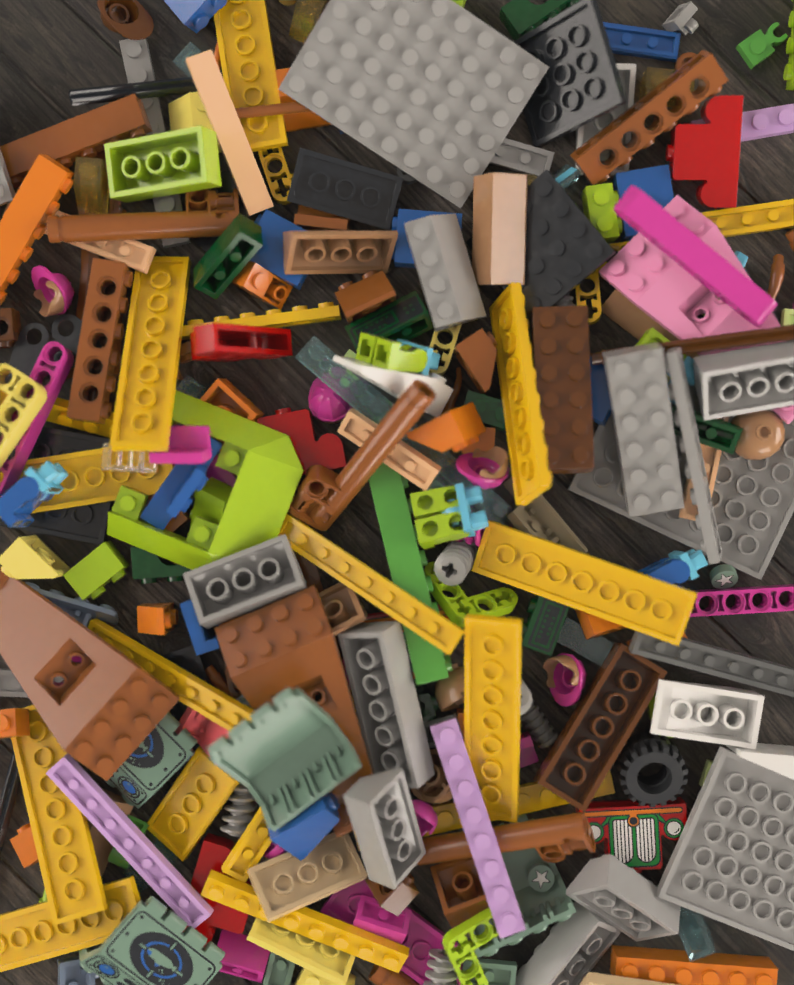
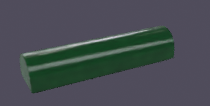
M670 403L674 434L683 437L681 426L677 427L674 419V411L677 410V406ZM694 411L700 443L733 454L743 427L719 419L704 421L702 414Z

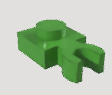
M778 22L773 23L765 35L759 29L737 45V51L750 69L774 53L775 49L772 46H779L787 38L788 35L786 33L781 37L774 36L773 31L780 25Z

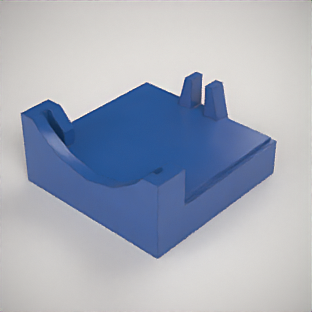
M192 599L180 603L196 656L220 648L217 635H214L213 629H206L200 625Z

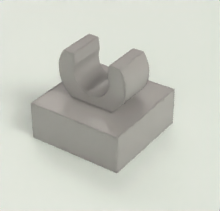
M692 1L681 4L662 26L666 31L670 32L679 30L684 36L688 32L693 34L699 26L697 21L692 18L698 8Z

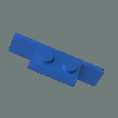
M210 436L211 459L203 464H176L140 517L154 527L164 530L172 517L175 518L180 511L185 513L193 501L190 496L194 490L200 491L207 482L208 477L205 476L207 468L221 449L222 443Z

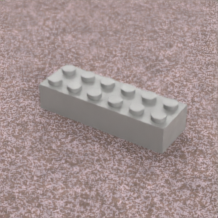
M651 343L602 352L625 507L629 516L633 517L684 508L663 348L658 343Z
M399 621L360 622L339 633L338 637L373 774L401 768L403 769L408 788H419L435 775L401 624Z

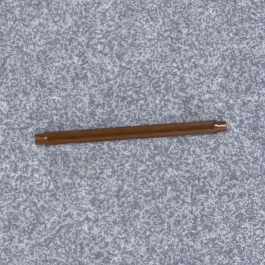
M794 325L675 340L658 344L663 348V355L666 357V352L670 348L680 346L683 355L794 340ZM624 348L604 349L601 352L591 353L592 365L603 364L604 366L602 352Z

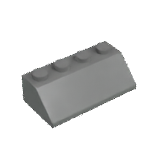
M456 213L429 215L404 223V231L434 331L438 332L486 317Z
M794 340L693 357L694 382L704 421L794 405Z
M286 534L183 574L199 623L206 629L261 609L308 588Z
M401 768L362 777L343 795L369 880L391 889H395L426 854L405 775Z
M605 854L602 857L590 859L566 889L567 896L636 942L675 935L679 932L681 906L659 898L657 896V886L652 881L639 875L633 868L626 866L614 855Z
M574 902L576 912L568 920L556 923L551 928L550 935L535 948L534 955L527 964H524L518 970L515 985H579L621 931L578 902Z

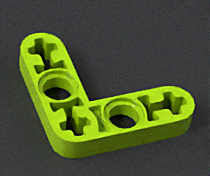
M435 562L427 563L428 565L424 568L425 577H431L434 589L431 594L450 621L459 627H464V618L467 614L500 617L513 612L518 602L517 594L505 587L467 597L459 585L450 586L439 581L434 571ZM442 591H449L455 597H447ZM478 604H485L490 610H483Z
M489 907L449 930L443 937V948L461 985H473L470 981L472 978H475L477 985H489L474 952L475 949L498 936L495 923L493 926L489 923L490 919L494 923ZM480 924H485L484 932L480 935H474V929ZM465 934H468L471 939L467 940ZM458 940L459 945L457 947H454L453 942ZM472 960V964L467 970H460L462 962Z

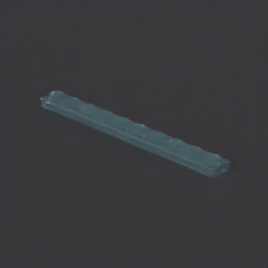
M313 336L295 358L354 409L379 424L394 404L365 379L334 362L333 358L336 354L318 338ZM415 423L408 432L418 428L419 426ZM407 434L402 438V441L442 467L436 479L445 487L455 486V484L463 483L465 487L474 486L466 476L458 471L456 468L457 459L448 451L440 452L409 439ZM481 488L484 502L470 505V508L474 512L485 510L488 520L504 525L508 520L507 515L514 508L491 488L486 490Z

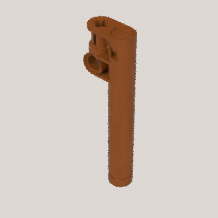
M234 188L233 192L216 193L215 190L208 189L187 192L185 194L186 211L62 215V217L58 215L47 216L48 239L50 243H61L62 241L68 243L220 237L239 214L238 190Z
M413 380L339 474L322 465L310 466L306 471L305 478L297 488L298 492L294 495L288 512L318 530H328L425 412L427 406L436 398L433 389L421 380Z
M584 812L492 826L501 853L536 848L542 860L549 863H558L565 860L566 855H572L574 851L588 849L590 853L596 852L594 833ZM464 831L423 837L422 840L426 854L415 866L473 858Z

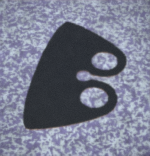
M64 314L53 322L51 331L56 342L72 351L74 362L71 368H74L82 321L74 315ZM69 320L74 325L73 333L66 337L61 336L58 332V326L62 321ZM39 323L26 325L21 330L18 341L15 343L10 366L27 376H30L43 347L48 343L49 333L44 325ZM31 329H39L42 333V340L36 345L29 344L26 339L27 333ZM97 340V348H102L101 343ZM58 351L54 355V362L60 360L62 351Z

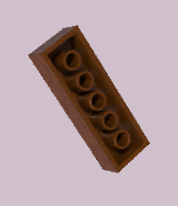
M588 305L533 307L530 315L531 344L533 349L532 362L536 370V389L540 396V417L544 422L543 437L548 449V470H550L551 474L591 473L595 468Z
M614 643L533 778L537 783L583 812L586 811L656 693L658 679L663 680L667 674V671L645 657L631 653L628 650L629 647L622 643Z

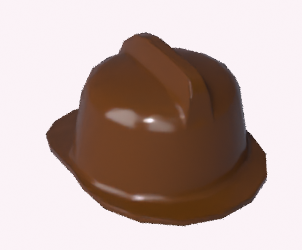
M97 0L101 20L109 30L119 33L130 40H143L152 34L154 28L153 19L137 0Z

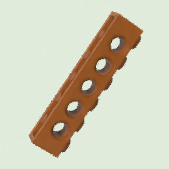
M702 50L570 154V156L592 185L600 184L606 181L611 175L610 172L618 166L622 167L629 163L633 158L632 155L637 151L651 146L655 141L654 138L660 133L674 128L678 119L685 114L689 115L696 111L700 106L699 103L705 98L719 93L723 88L722 85L728 79L712 53ZM698 78L699 85L697 89L690 92L691 82ZM675 96L676 104L668 110L667 102L671 97ZM653 114V123L650 126L645 127V118L648 115ZM631 132V140L626 144H622L623 135ZM609 149L610 155L608 159L600 161L602 151Z
M93 258L67 411V417L75 421L105 425L106 418L109 419L111 415L112 404L109 403L110 392H114L116 386V377L113 376L114 368L119 365L120 350L117 349L119 340H122L124 336L123 313L126 314L129 307V299L126 298L127 288H130L133 282V272L130 271L131 269L125 262ZM109 285H116V290L112 295H105V289ZM108 310L111 311V318L106 322H101L102 313ZM106 336L107 344L102 348H97V340L100 337ZM101 362L103 364L102 371L97 375H93V366ZM98 389L97 399L89 401V391Z

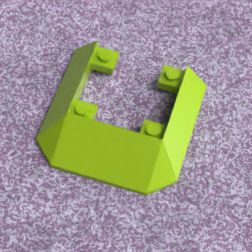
M175 390L171 426H176L177 422L184 425H208L210 427V435L224 441L215 466L238 475L220 523L217 524L203 517L195 516L187 538L166 529H158L140 519L149 495L123 485L120 487L112 511H108L107 535L194 570L278 537L304 470L289 435Z

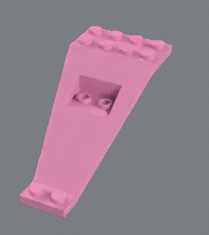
M678 195L663 208L750 279L716 224ZM637 233L599 270L601 277L679 340L781 326L773 313L768 316L760 327L752 325L725 302L718 300L714 293L640 233ZM700 314H706L702 319L697 318ZM772 343L698 352L697 354L704 356ZM794 405L770 409L786 424L794 420Z

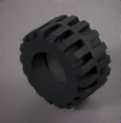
M646 732L641 733V737L638 738L635 735L630 737L631 742L625 743L623 750H621L617 757L618 759L615 760L616 772L624 793L628 794L629 799L633 802L637 800L641 806H645L646 803L650 807H656L658 803L664 806L667 805L666 801L669 799L672 802L676 800V794H682L684 791L682 785H686L688 780L686 774H688L687 767L676 744L673 741H669L667 736L662 735L659 737L657 734L648 736ZM659 762L664 764L663 768L655 775L641 776L638 774L640 769L648 763Z

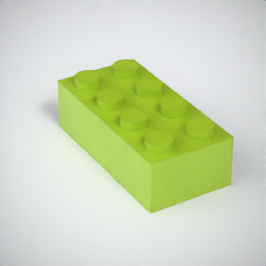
M204 126L104 144L111 199L128 203L222 187L216 132Z

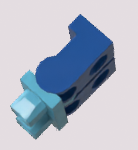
M46 461L40 468L30 467L24 472L28 477L18 480L0 497V518L9 527H28L35 520L30 514L42 502L51 500L54 494H59L64 490L60 483L69 473L59 463L55 462L53 464L50 461Z
M690 549L686 552L675 550L668 554L670 558L660 559L637 572L671 584H680L687 579L693 580L699 577L696 570L708 565V562L701 550L695 551Z

